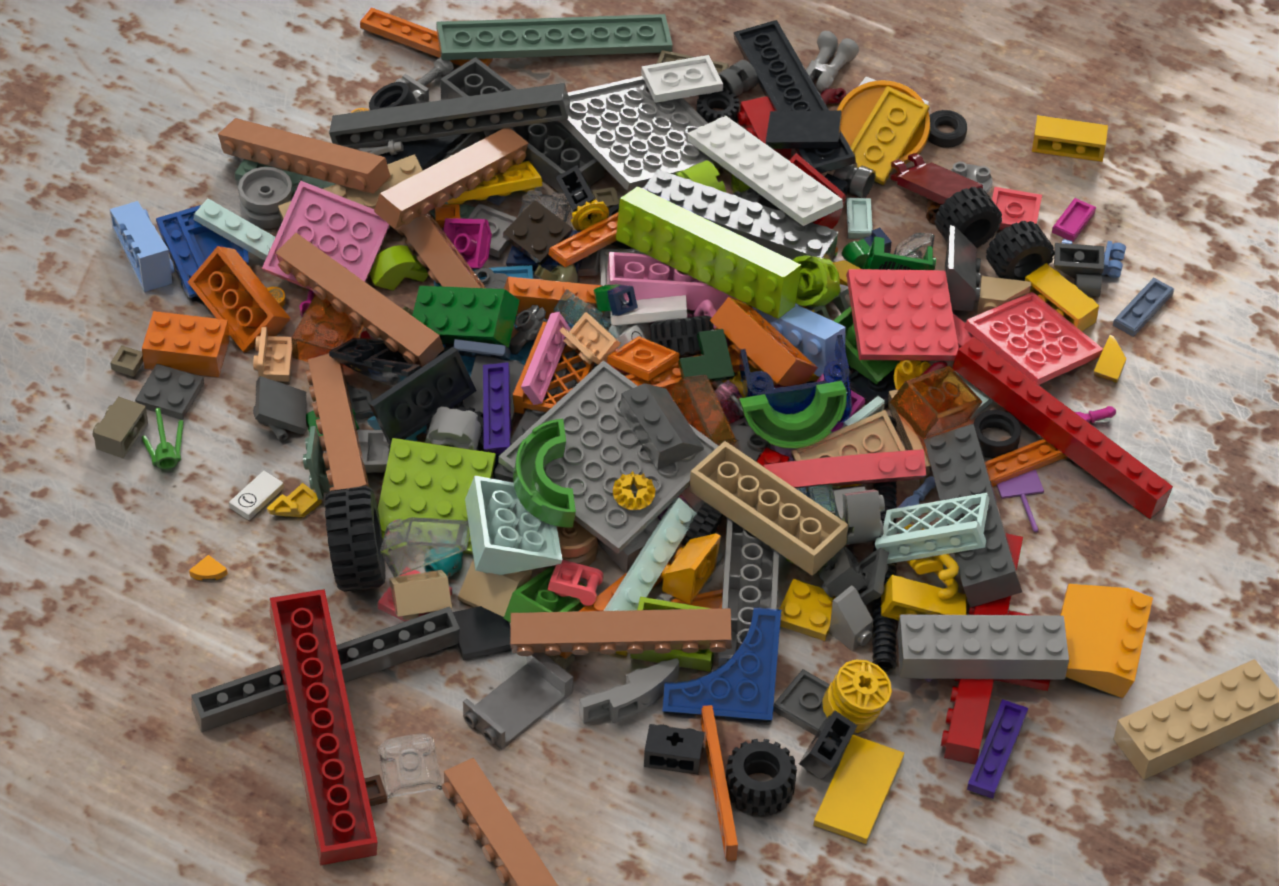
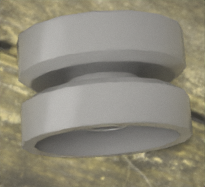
M260 167L245 173L239 181L238 193L242 218L261 229L281 226L282 222L278 206L293 199L290 177L284 171L277 168Z

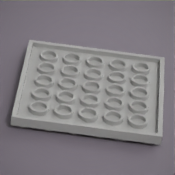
M643 76L568 92L570 100L569 116L567 120L559 121L627 191L636 187H644L657 169L675 175V173L706 160L710 161L716 169L722 167L688 142L687 133L708 123L683 98L655 103Z
M603 360L499 456V463L514 474L517 452L523 439H526L537 426L551 420L563 419L566 435L563 458L554 459L545 465V474L553 483L561 487L573 488L576 509L574 520L619 554L690 486L691 470L711 454L718 445L691 426L704 446V450L657 470L620 412L621 393L635 388L637 385ZM633 471L639 475L644 473L646 478L652 479L655 497L649 506L641 510H628L621 507L613 497L614 482L622 474L628 475ZM632 484L630 490L634 497H636L638 489L635 484Z

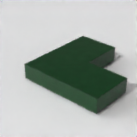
M724 330L698 332L697 338L702 356L680 358L678 361L683 385L733 379L735 375Z

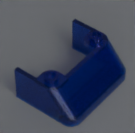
M837 335L834 350L836 360L828 362L824 367L823 375L825 381L774 388L773 380L768 373L763 371L750 372L746 349H741L739 370L744 396L751 397L765 394L769 405L774 410L783 414H796L804 411L812 403L816 393V385L842 381L846 388V406L841 420L837 423L845 422L851 416L852 398L850 371L842 335Z

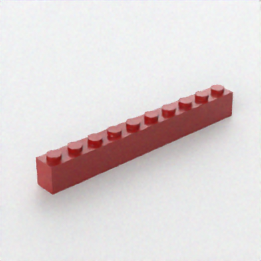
M973 337L958 349L952 368L954 371L1139 512L1151 519L1166 506L1173 488L1167 481L976 337Z
M1006 533L1017 571L1023 537ZM1011 596L971 607L969 615H1008ZM955 679V681H959V687L953 686L950 702L955 703L954 709L948 708L945 724L950 725L949 731H943L941 746L946 747L944 758L976 765L994 679Z

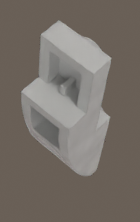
M678 659L661 661L651 667L636 669L626 674L625 685H616L609 690L597 694L592 693L579 699V716L582 722L586 723L609 715L612 723H616L649 707L664 695L665 682L677 681L679 675Z

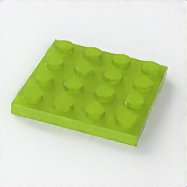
M392 438L378 504L383 541L425 548H433L439 542L446 541L458 545L462 553L473 555L465 498L474 476L492 479L496 454Z

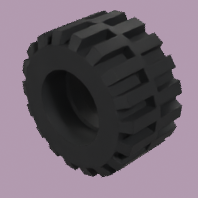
M965 188L960 192L954 193L953 196L945 200V203L940 206L935 216V225L947 243L951 225L955 226L976 248H979L987 243L1000 228L999 224L1002 222V213L982 188Z
M1021 221L1004 228L1003 231L991 240L986 250V259L999 278L1025 281L1026 276L1046 263L1049 265L1053 260L1052 257L1055 251L1053 250V245L1037 224L1032 221Z
M706 315L654 322L650 325L651 340L654 343L678 352L679 355L701 353L697 334L702 331L714 330V324L710 321L712 317Z
M752 739L749 744L745 741L741 743L740 748L735 747L732 750V755H729L726 765L729 799L731 803L736 802V808L740 811L744 808L746 813L750 815L753 812L758 813V816H764L765 812L772 815L776 813V809L781 811L785 808L786 803L789 804L795 791L797 765H795L794 757L789 756L790 751L786 747L781 749V744L776 741L774 744L769 743V739H764L763 742H758V739ZM763 773L771 776L773 779L769 781H756L750 778L749 775Z

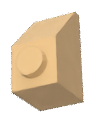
M982 276L977 314H982L1030 293L1031 282Z

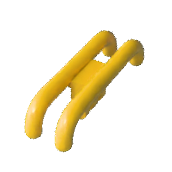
M908 524L904 529L908 530L913 524ZM949 554L906 561L917 574L934 572L942 580L947 588L939 590L938 596L940 599L951 598L958 592L959 585L954 577L958 574L959 566Z

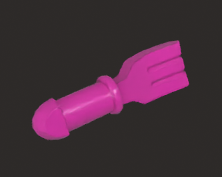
M1107 406L1100 410L1089 411L1087 414L1082 412L1075 413L1088 423H1094L1097 420L1112 418L1116 414V409L1112 406Z

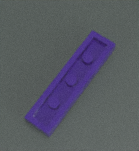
M508 362L483 365L484 452L502 454L511 446L510 367Z
M1002 699L968 782L967 790L994 799L1027 716V707Z

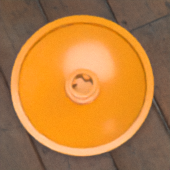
M879 80L862 84L849 92L837 109V111L842 110L841 132L851 147L887 86L922 103L924 101L911 88L894 81ZM927 112L899 159L905 164L910 162L908 155L913 153L920 154L927 143L930 133L929 112Z

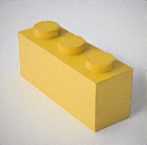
M1037 115L1032 152L1103 162L1108 125Z
M1047 263L1025 277V281L1031 282L1030 292L1035 293L1080 331H1084L1096 323L1099 305Z
M892 575L884 585L885 589L881 595V616L899 620L900 615H966V594L957 592L951 598L940 599L938 592L943 588Z

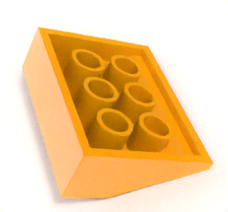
M1068 584L1060 616H1064L1069 655L1065 677L1124 698L1135 681L1153 597L1129 588Z

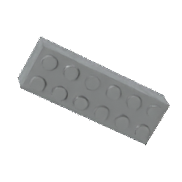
M900 615L897 639L901 678L1065 679L1069 655L1064 616Z

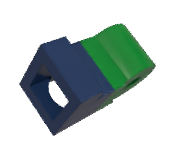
M879 227L872 230L871 236L863 238L858 242L848 243L843 248L841 254L846 261L863 269L874 237L884 238V253L890 254L892 241Z
M604 285L593 290L598 311H611L612 315L620 316L638 308L633 286ZM624 293H627L629 303L625 300Z

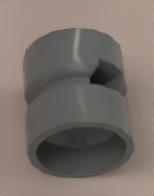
M740 60L718 73L723 82V92L729 90L731 94L734 93L736 95V98L758 84L757 73L754 67L746 60Z
M856 163L835 169L833 176L848 182L850 194L859 198H866L874 184L876 171L863 165L858 168Z

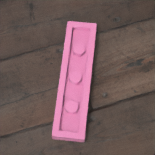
M560 312L550 314L521 385V388L533 405L543 402L566 343L563 340L566 337L560 332V329L564 327L568 331L571 330Z

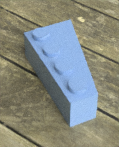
M138 201L110 209L112 227L143 291L147 292L173 284L171 273H174L175 270L172 260L169 258L168 248L156 231L155 226L151 223L147 210H143Z
M797 304L779 319L754 308L818 367L814 372L815 375L820 377L824 374L829 378H833L845 370V326Z

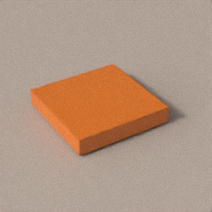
M640 336L607 356V363L646 381L651 380L679 361L678 352Z

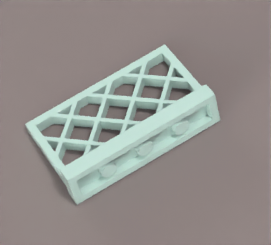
M987 493L887 510L883 526L884 534L876 538L875 546L877 550L882 548L889 552L887 564L985 548L986 539L983 533L990 498ZM980 504L972 511L968 509L972 505ZM955 508L947 515L943 514L947 509ZM928 512H929V514L926 515L924 518H922V519H919V518H918V517H919L920 515H922L923 513H928ZM960 514H965L959 521L954 520ZM904 517L896 524L893 522L894 518ZM937 517L940 519L933 526L929 525ZM911 522L915 523L908 530L904 529V527H906Z

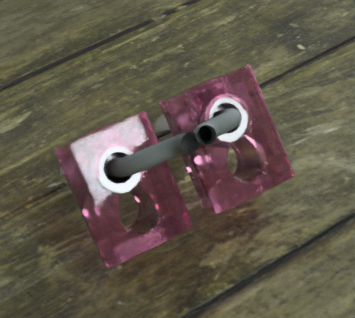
M729 380L725 383L722 381L710 382L717 389L709 397L713 405L718 408L717 412L722 416L724 422L728 425L743 418L745 415L739 400L742 396L735 384Z

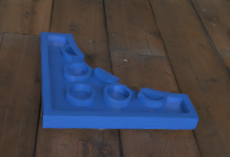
M754 608L749 630L741 646L725 664L715 671L694 680L665 682L662 711L701 714L703 706L712 705L714 716L772 720L781 610Z

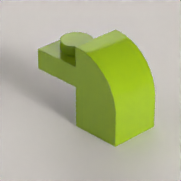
M405 245L392 246L379 253L369 274L375 286L393 291L404 277L424 282L429 276L426 268L418 261L415 255L412 256L408 246Z

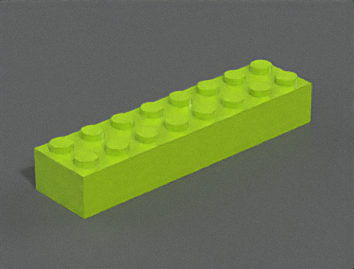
M636 187L620 198L616 232L617 241L777 319L795 307L801 264L640 187Z

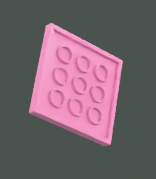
M300 181L264 262L262 271L302 286L291 273L287 275L279 268V260L275 253L295 233H298L366 282L390 225L378 216L372 208Z

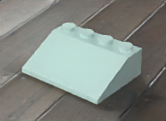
M474 476L465 498L475 571L504 575L561 564L562 554L557 526L545 523L529 513L519 501L513 482Z

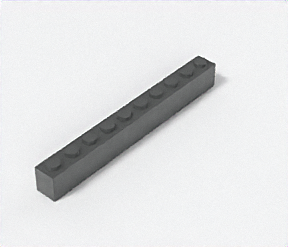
M565 83L403 105L333 115L329 134L333 144L358 149L386 145L389 141L393 140L395 142H408L567 120L570 100Z
M450 606L338 644L337 650L344 683L458 644L460 627ZM280 665L191 695L192 711L201 733L288 703Z

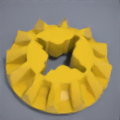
M596 199L591 203L586 201L585 205L577 206L578 211L572 213L573 218L570 221L574 229L583 231L608 218L609 209L603 201L598 202Z
M632 471L628 475L622 474L618 480H615L613 497L625 509L641 510L649 506L654 500L655 488L652 479L646 478L644 473L639 475ZM632 484H635L638 489L636 497H634L630 490Z

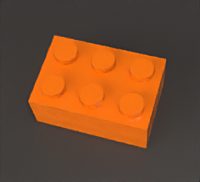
M153 311L142 346L144 369L153 370L156 364H160L194 375L219 378L230 342L228 320Z

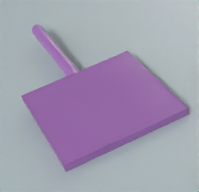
M1034 469L997 484L1001 499L1021 497L1034 532H1038V527L1025 496L1044 493L1037 471Z

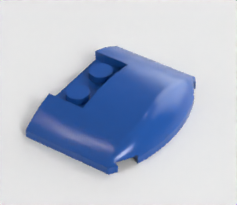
M201 205L156 218L161 238L168 248L170 257L180 277L181 285L189 298L198 296L189 285V279L217 246L235 249L249 266L247 250L193 220L195 212Z

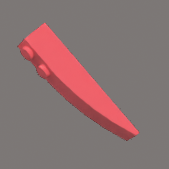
M924 449L846 455L764 465V468L795 489L918 480L926 476Z

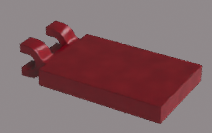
M917 153L908 155V160L914 163V166L908 169L905 163L899 159L891 162V167L897 170V173L891 175V180L897 181L899 186L942 205L945 203V200L962 189H969L971 187L983 189L982 184L932 162L925 164L923 158Z

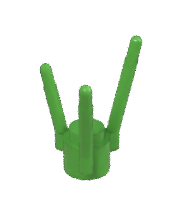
M156 408L155 412L161 443L157 445L154 451L145 435L142 436V440L152 458V464L154 466L157 465L160 469H171L181 461L180 450L184 422L183 420L178 422L174 447L171 443L166 442L161 410Z

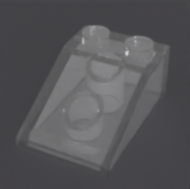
M415 517L405 520L397 519L387 526L380 552L393 576L397 577L467 550L470 537L469 523L466 520Z

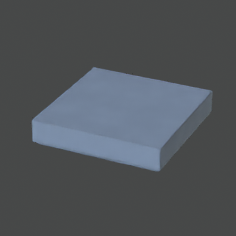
M456 339L454 341V348L458 350L461 356L493 355L500 360H510L511 351L504 345Z

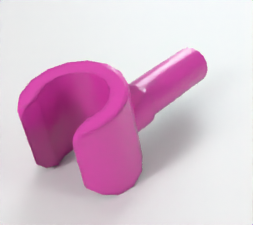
M312 290L308 292L307 301L302 302L299 306L301 317H303V313L306 310H310L311 317H315L314 292Z

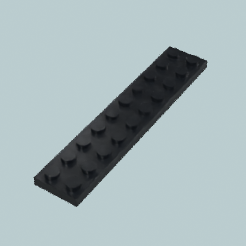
M777 20L733 32L736 44L745 60L754 67L758 76V83L765 96H768L775 111H829ZM841 131L838 148L795 149L797 154L820 174L856 164L855 155Z

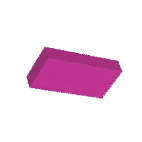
M1074 198L1054 224L1052 233L1074 242L1095 214L1096 207Z

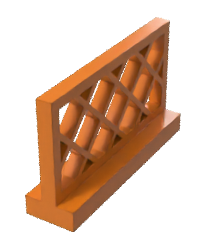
M543 322L514 390L513 404L514 412L524 414L526 409L548 412L556 402H559L573 389L568 390L564 384L574 379L579 383L592 371L595 362L588 364L579 356L581 351L578 348L575 350L578 355L567 360L563 354L573 349L565 345L560 357L562 362L557 364L553 374L554 381L550 382L545 394L547 399L543 400L540 404L533 405L524 393L521 385L547 322ZM583 361L586 367L575 371L572 365ZM567 368L570 374L559 378L556 372ZM558 386L562 389L563 392L555 396H551L548 392Z

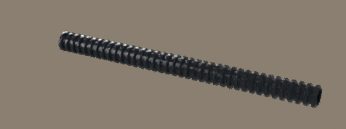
M889 416L897 432V421L895 418ZM897 481L880 482L873 485L874 490H877L879 495H883L885 510L880 511L883 526L887 510L896 509ZM873 541V552L877 550L875 546L876 541ZM897 562L887 564L888 570L885 574L884 585L892 575L897 576ZM880 597L873 600L872 663L878 665L884 672H890L897 665L896 619L881 616Z

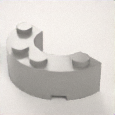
M862 485L830 489L834 515L849 524L846 545L876 541V538L883 536L884 530L880 511L885 510L883 495H879V492L874 489L865 491V486Z

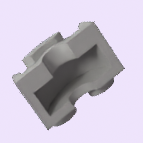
M439 407L437 413L432 417L425 443L443 446L448 444L456 448L477 450L482 432L481 425L477 420V414L473 411Z
M358 430L366 473H385L391 445L388 444L382 430Z

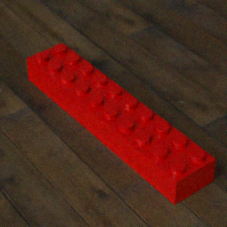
M325 589L270 598V617L320 866L377 856L378 841Z

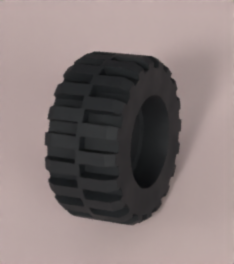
M368 486L331 490L325 496V518L330 559L337 588L347 592L382 586L386 579L385 556L379 512L373 489Z

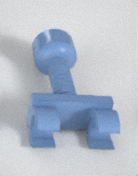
M1063 239L1062 243L1072 244V241ZM1112 241L1107 242L1102 275L1105 276L1107 274L1112 278L1120 277L1123 264L1119 260L1124 259L1126 250L1124 244H1112Z

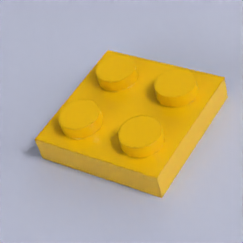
M793 579L779 608L781 610L780 627L825 641L830 630L832 604L836 597H829L823 588Z

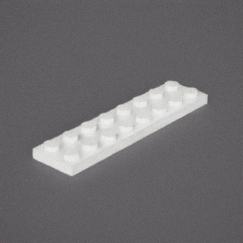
M727 116L718 118L716 121L687 133L688 142L802 226L843 208V199Z

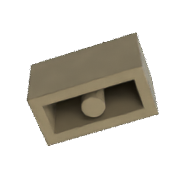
M118 396L113 405H109L102 421L97 423L93 429L92 435L95 440L96 449L124 459L148 424L146 406Z

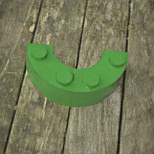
M842 381L816 385V393L812 403L804 411L796 414H783L774 410L769 405L765 394L740 398L739 400L747 422L757 435L778 447L803 448L821 441L831 433L833 427L843 416L847 395Z
M555 419L534 428L532 433L521 442L516 456L513 483L519 501L534 517L550 525L573 527L576 514L573 488H565L553 483L544 471L545 465L554 459L563 458L566 446L564 420Z

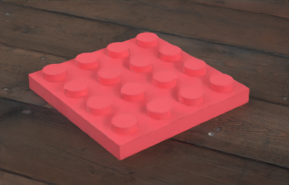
M848 269L846 277L859 360L955 361L959 347L946 271Z
M1033 292L972 317L966 321L964 326L974 337L1038 385L1099 358L1103 351L1102 347Z

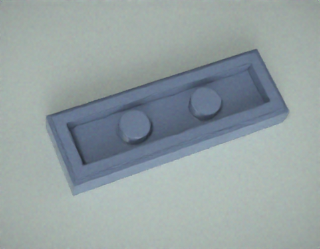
M1153 277L1114 319L1113 326L1134 337L1174 293V288Z

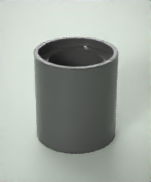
M1076 273L1074 285L1087 296L1100 297L1102 277L1095 274Z

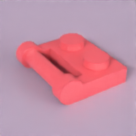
M562 560L561 564L556 565L548 591H552L561 597L571 596L578 598L582 604L590 606L596 600V589L602 583L604 575L599 569ZM581 578L587 580L586 587L579 585Z

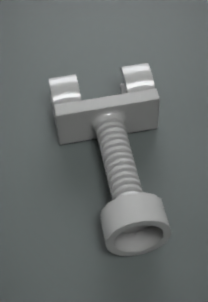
M440 57L434 62V68L418 81L404 74L402 78L397 79L395 82L406 83L416 98V104L424 103L429 100V89L425 86L439 75L443 77L454 70V67L450 60H442Z

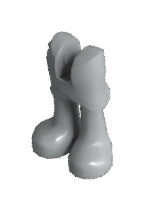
M823 31L818 36L817 45L820 52L814 61L811 60L806 68L812 82L818 78L816 89L821 94L832 85L841 67L852 61L859 53V47L855 41L845 38L838 46L837 37L830 31ZM836 53V56L834 57L833 61L830 63V65H827L826 63Z

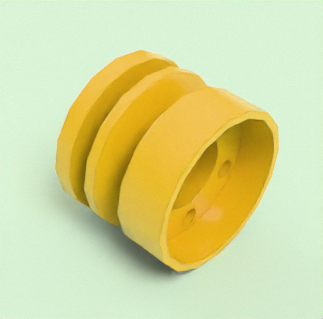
M856 659L846 662L838 670L833 681L825 691L822 699L823 711L826 717H828L835 710L858 725L854 733L865 731L874 724L880 712L888 703L892 693L891 682L887 674L878 665L870 661Z

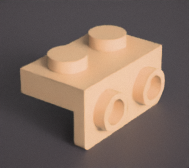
M587 312L582 315L570 331L564 327L560 329V332L566 337L563 341L573 350L578 348L581 351L579 356L588 364L595 362L599 365L603 360L606 362L607 356L613 353L621 344Z
M267 327L261 328V336H256V351H259V354L254 355L253 369L258 371L259 377L262 376L280 382H290L293 337L268 336Z

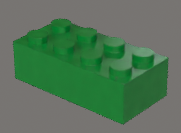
M419 286L412 316L437 333L443 345L454 344L456 339L504 345L509 348L520 300L505 289Z

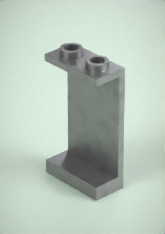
M533 653L531 656H526L525 666L474 705L470 700L465 699L463 701V718L470 727H475L490 744L494 743L502 750L573 693V676L546 654Z

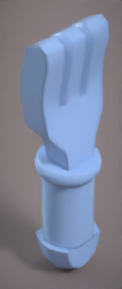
M927 477L924 483L913 492V495L907 497L897 508L919 505V502L923 501L930 490L936 486L934 477Z

